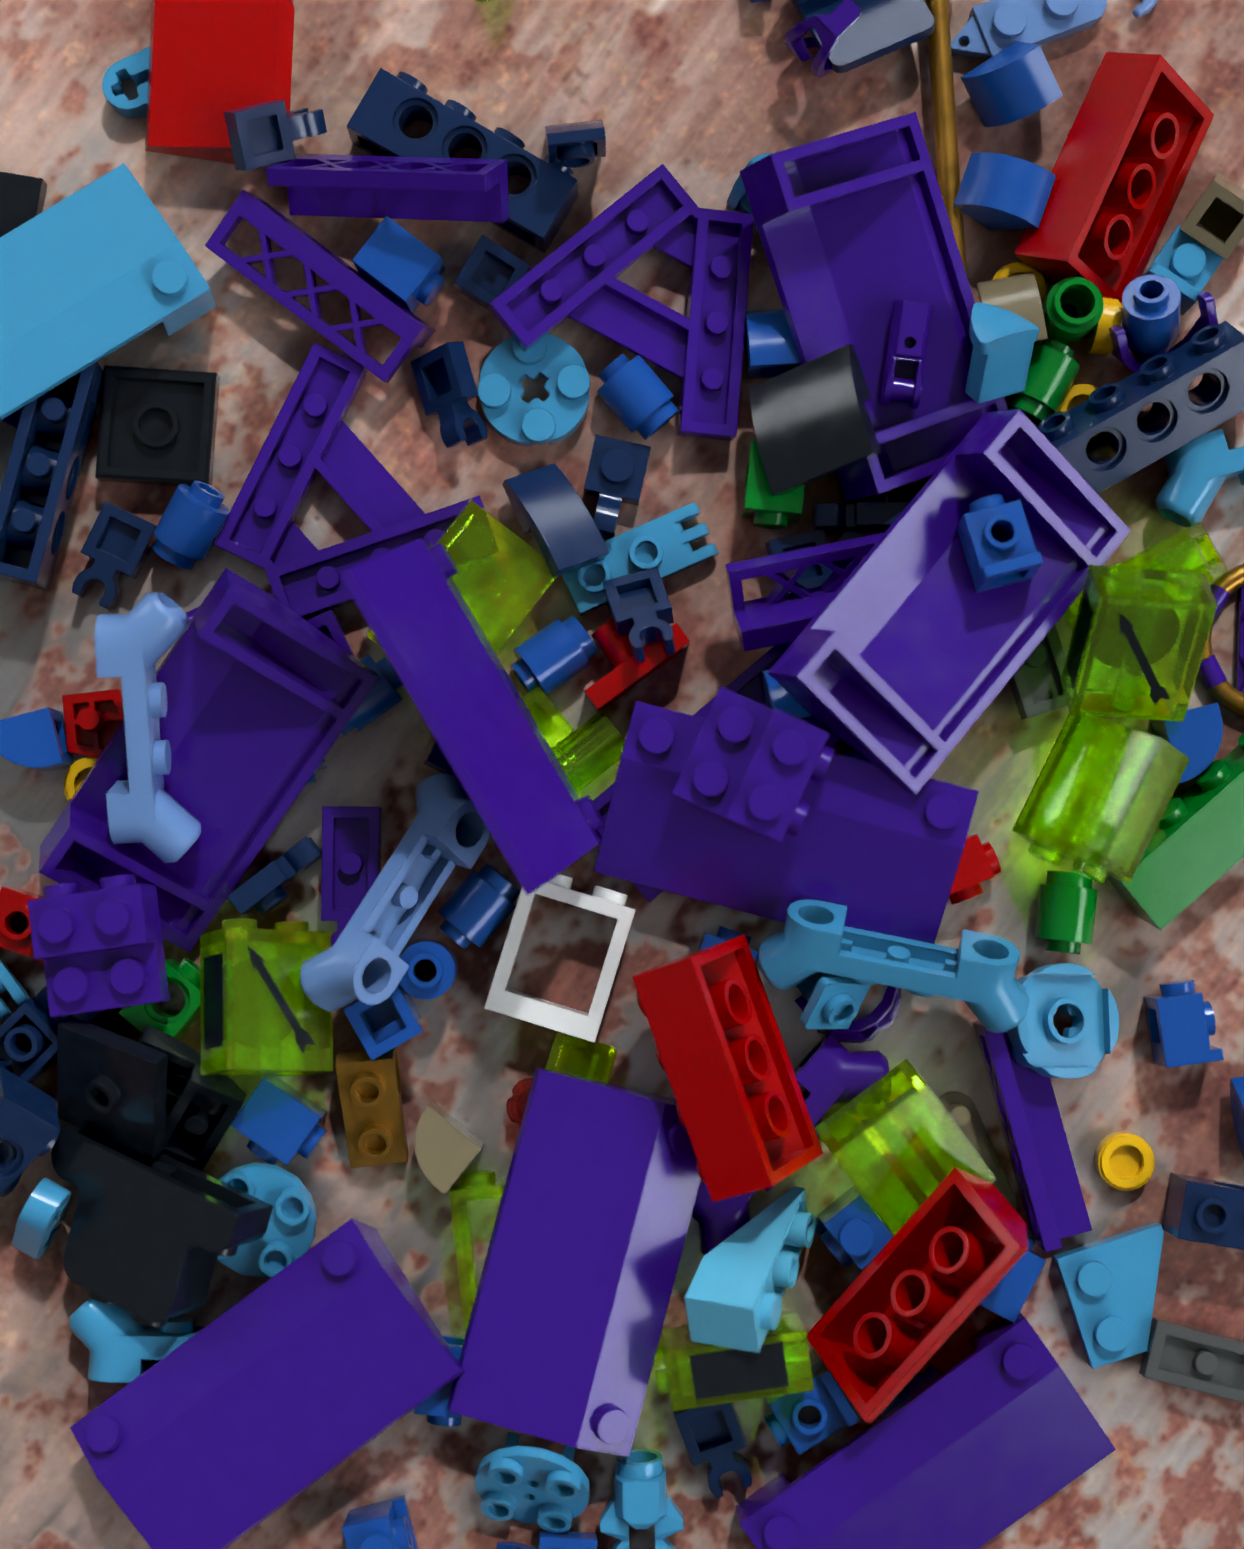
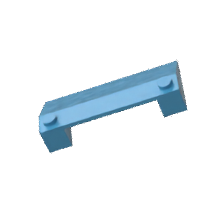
M125 163L0 237V421L161 323L170 336L217 307L211 288Z

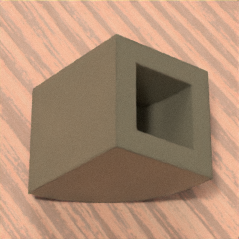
M1217 171L1184 219L1180 229L1227 260L1244 237V189Z
M1033 272L976 283L979 302L1009 310L1038 326L1039 334L1037 341L1048 338L1040 293Z
M433 1100L427 1105L419 1118L414 1139L416 1158L423 1174L444 1195L484 1145L479 1138Z

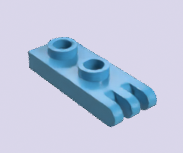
M697 503L688 504L604 541L609 550V554L604 560L563 574L564 581L580 616L607 605L602 581L656 567L661 579L664 580L717 556L719 553L714 543L704 545L693 551L690 543L710 534L706 523L696 525L685 531L681 523L692 520L701 513Z

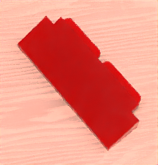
M152 0L145 151L234 164L224 112L270 100H284L286 111H290L295 11L291 0Z

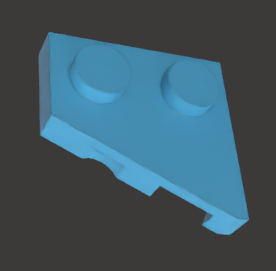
M1158 1222L1053 1255L1088 1365L1092 1369L1147 1352L1164 1237L1162 1225Z

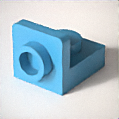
M1178 225L1144 275H1162L1177 284L1181 292L1180 315L1183 316L1198 300L1197 295L1201 294L1202 289L1224 258L1180 229L1181 225Z
M823 972L814 975L796 985L808 1000L800 1016V1022L806 1029H849L871 985L858 984L847 977Z

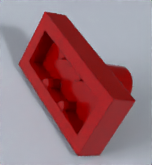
M613 619L606 622L591 635L615 667V669L584 691L586 698L597 713L607 708L689 647L690 640L677 623L672 626L675 653L667 656L663 644L650 642L643 647L645 662L637 663L632 656L629 634L618 637Z

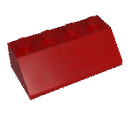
M1106 52L1091 82L1088 93L1051 172L1056 175V179L1039 228L1025 229L1014 253L1026 266L1040 272L1045 282L1051 285H1055L1060 280L1068 277H1082L1095 284L1102 297L1119 299L1122 305V294L1125 287L1132 280L1142 276L1214 116L1211 110L1161 55Z
M745 934L668 961L632 976L637 989L638 1006L647 1017L657 1045L656 1054L658 1062L667 1073L677 1102L676 1111L679 1121L687 1130L697 1158L696 1167L698 1175L707 1186L712 1203L772 1187L823 1154Z
M954 1167L806 1334V1338L864 1421L872 1423L1024 1255L1028 1250L1026 1222L994 1184Z

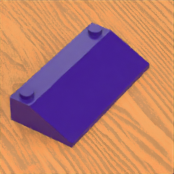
M916 112L770 154L739 171L801 365L847 344H853L872 398L864 403L882 454L836 472L845 502L881 494L933 475L985 413L1008 410L1004 397L978 404L965 393L973 351V344L969 336V324L975 301ZM894 300L933 304L922 392L917 409L910 408V402L890 400L888 405L881 404V390ZM896 360L894 377L913 379L915 363Z
M1020 409L987 412L769 670L768 674L808 713L908 792L917 794L1131 530ZM1001 494L1005 503L1021 500L1036 551L1041 553L1043 564L1032 579L976 593L956 527L963 514L970 513L968 506L980 498ZM1005 528L991 530V535L996 541L1001 543L1008 542Z
M419 538L356 565L339 575L522 888L528 895L597 846L602 839L598 828L605 825L589 795L581 799L579 798L451 577L458 573V569L450 554L441 542L433 547L429 538Z
M227 568L224 569L188 623L186 631L178 638L156 671L157 682H164L167 691L166 717L159 718L161 740H169L171 748V770L169 775H163L164 790L201 822L202 833L177 862L164 863L142 842L113 844L111 841L106 793L117 780H128L125 726L123 721L40 845L39 873L60 884L79 883L80 893L100 890L99 878L125 874H135L136 884L156 885L162 938L189 953L379 679L376 672L277 598Z
M636 701L617 771L594 872L784 923L787 908L797 900L811 899L847 906L844 926L935 943L963 853L979 791L929 778L917 794H911L873 763L834 753L821 783L810 778L800 800L811 804L797 837L785 832L779 844L673 796L672 792L705 719Z
M538 1067L535 1068L459 1358V1364L464 1372L453 1381L446 1407L449 1412L574 1448L629 1457L701 1181L696 1167L697 1158L689 1135L677 1115L676 1099Z
M352 1218L72 1425L70 1429L97 1479L151 1549H226L461 1375L464 1370L377 1229Z
M1019 1313L1013 1323L999 1316L968 1339L976 1350L791 1484L782 1472L736 1505L741 1527L757 1549H979L1116 1449L1027 1319Z

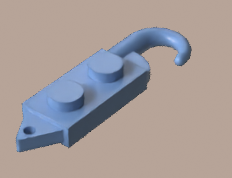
M1107 0L987 1L972 7L969 21L951 42L952 54L988 60L1015 41L1040 45V47L1093 27L1103 16ZM1143 0L1141 4L1133 9V16L1140 18L1149 13L1158 3V0ZM959 41H965L967 46H961Z

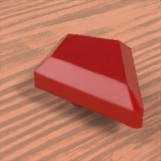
M115 689L62 695L68 752L99 758L124 721L122 691Z

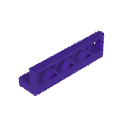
M295 154V159L276 163L266 168L268 186H287L290 215L385 218L387 215L391 219L504 222L510 217L507 159Z
M242 190L205 244V247L385 383H389L413 347L423 348L435 332V329L398 303L261 197L246 190ZM243 218L258 229L262 254L240 257L225 245ZM270 239L285 250L272 252ZM295 257L304 264L307 288L285 291L277 285L274 260ZM263 262L265 275L251 264ZM315 273L327 281L329 285L317 286ZM340 291L349 298L352 322L331 326L322 319L318 295ZM308 296L310 309L295 298ZM360 307L376 319L362 321ZM385 325L402 338L383 365L367 353L364 328ZM354 330L355 343L340 332Z
M884 533L725 564L733 624L744 651L794 642L844 582L843 580L851 574L853 568L872 549ZM823 564L833 571L823 585L807 589L796 582L809 566ZM766 575L777 582L766 597L744 601L741 580Z
M979 1020L974 1021L973 1026L1031 1236L1036 1240L1035 1244L1045 1252L1062 1248L1060 1239L1091 1231L1092 1227L1051 1079L1039 1075L1031 1068L1022 1067L1016 1062L1012 1054V1045L1007 1032H989Z

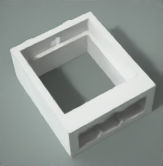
M557 874L528 895L521 888L484 1009L595 1043L635 909L625 906L628 896L626 894L595 885L592 896L570 889L573 878ZM536 894L617 919L589 1013L507 988Z

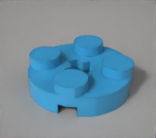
M546 334L526 352L522 350L513 338H509L495 347L486 358L480 371L478 395L486 420L501 437L519 446L532 447V445H544L547 443L551 445L569 437L584 420L589 408L590 377L579 353L566 341L554 335ZM538 376L547 380L544 389L549 396L544 402L538 398L532 399L530 403L523 401L522 396L525 392L521 385L523 380L526 378L535 380Z
M1059 963L1038 967L1027 976L1017 979L1030 999L1024 1020L1016 1027L1007 1031L1012 1045V1054L1018 1064L1022 1067L1031 1068L1041 1076L1052 1079L1080 1078L1091 1074L1099 1068L1094 1066L1101 1061L1104 1054L1112 1052L1117 1042L1119 1013L1115 998L1108 988L1102 989L1098 981L1090 976L1096 974L1081 965ZM1061 1005L1063 1014L1072 1017V1027L1064 1028L1063 1036L1058 1033L1057 1028L1053 1024V1016Z

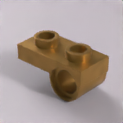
M397 1048L391 1049L372 1061L366 1050L338 1053L335 1068L351 1168L408 1162L409 1150L401 1102V1074Z

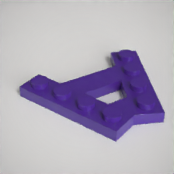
M661 164L490 302L488 309L524 352L568 317L628 351L640 355L648 362L681 379L677 435L733 441L737 436L754 216L747 213L699 208L664 164ZM654 248L690 268L687 317L616 278Z
M315 342L214 545L265 570L274 597L303 619L320 614L331 608L334 609L355 602L339 574L419 538H429L433 547L441 542L450 554L456 567L499 552L480 495L425 514L349 429L343 420L361 386L367 369L361 364ZM317 472L320 473L368 527L371 533L319 551L293 521Z

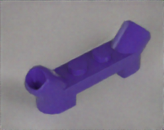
M830 1033L825 1035L793 1069L797 1081L806 1088L802 1095L817 1137L827 1125V1122L821 1117L832 1105L882 1102L890 1094V1075L887 1058L879 1050L849 1052ZM702 1180L700 1181L691 1217L699 1223L700 1252L704 1256L750 1221L749 1199L756 1191L712 1203L707 1186ZM774 1186L769 1187V1188H765L764 1190H765L766 1192H768V1191L771 1190Z

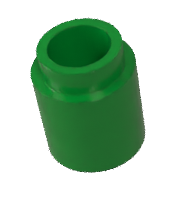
M1068 277L1060 280L1051 288L1042 302L1047 339H1053L1068 346L1082 341L1100 320L1104 307L1101 292L1095 284L1082 277ZM1063 310L1071 312L1074 318L1068 316Z
M1044 339L1042 344L1034 343L1025 390L1007 396L1008 401L1006 405L1008 410L1020 409L1036 427L1046 417L1058 413L1080 370L1079 364L1073 359L1075 352L1067 345L1053 339Z
M1047 871L1046 884H1040L1035 933L1036 939L1046 940V951L1080 954L1081 943L1093 944L1098 891L1092 889L1093 875L1065 871Z

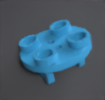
M255 1162L235 1167L219 1179L273 1206L264 1236L257 1241L238 1246L237 1253L234 1256L218 1255L217 1260L241 1275L272 1278L308 1251L316 1236L318 1214L311 1193L296 1175L278 1165Z
M508 1432L505 1448L497 1449L484 1456L476 1470L475 1486L476 1492L482 1499L480 1506L482 1513L496 1521L514 1519L523 1523L538 1524L543 1530L551 1533H562L569 1530L572 1519L581 1515L590 1497L589 1479L580 1466L573 1462L575 1448L564 1445L561 1455L539 1447L517 1446L519 1434Z

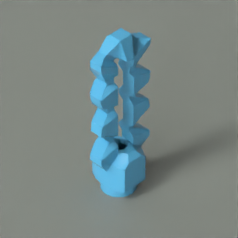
M633 1449L629 1457L617 1455V1466L614 1471V1495L600 1514V1532L617 1538L610 1549H629V1525L634 1529H649L653 1524L655 1549H676L666 1537L683 1530V1513L667 1493V1474L663 1466V1455L658 1451L649 1449Z

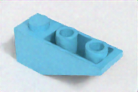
M793 1187L703 1256L684 1297L692 1342L755 1353L760 1352L768 1330H776L782 1311V1297L786 1288L792 1289L796 1283L801 1251L803 1248H810L814 1239L815 1216L813 1213H808L805 1188Z

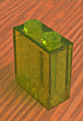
M1071 708L1012 831L1031 843L1028 849L1030 854L1045 862L1059 866L1064 858L1074 862L1071 868L1073 871L1095 882L1103 884L1108 875L1130 884L1190 758L1161 737Z
M905 1059L814 1128L831 1154L893 1235L899 1231L954 1167L990 1183L997 1179L908 1059Z

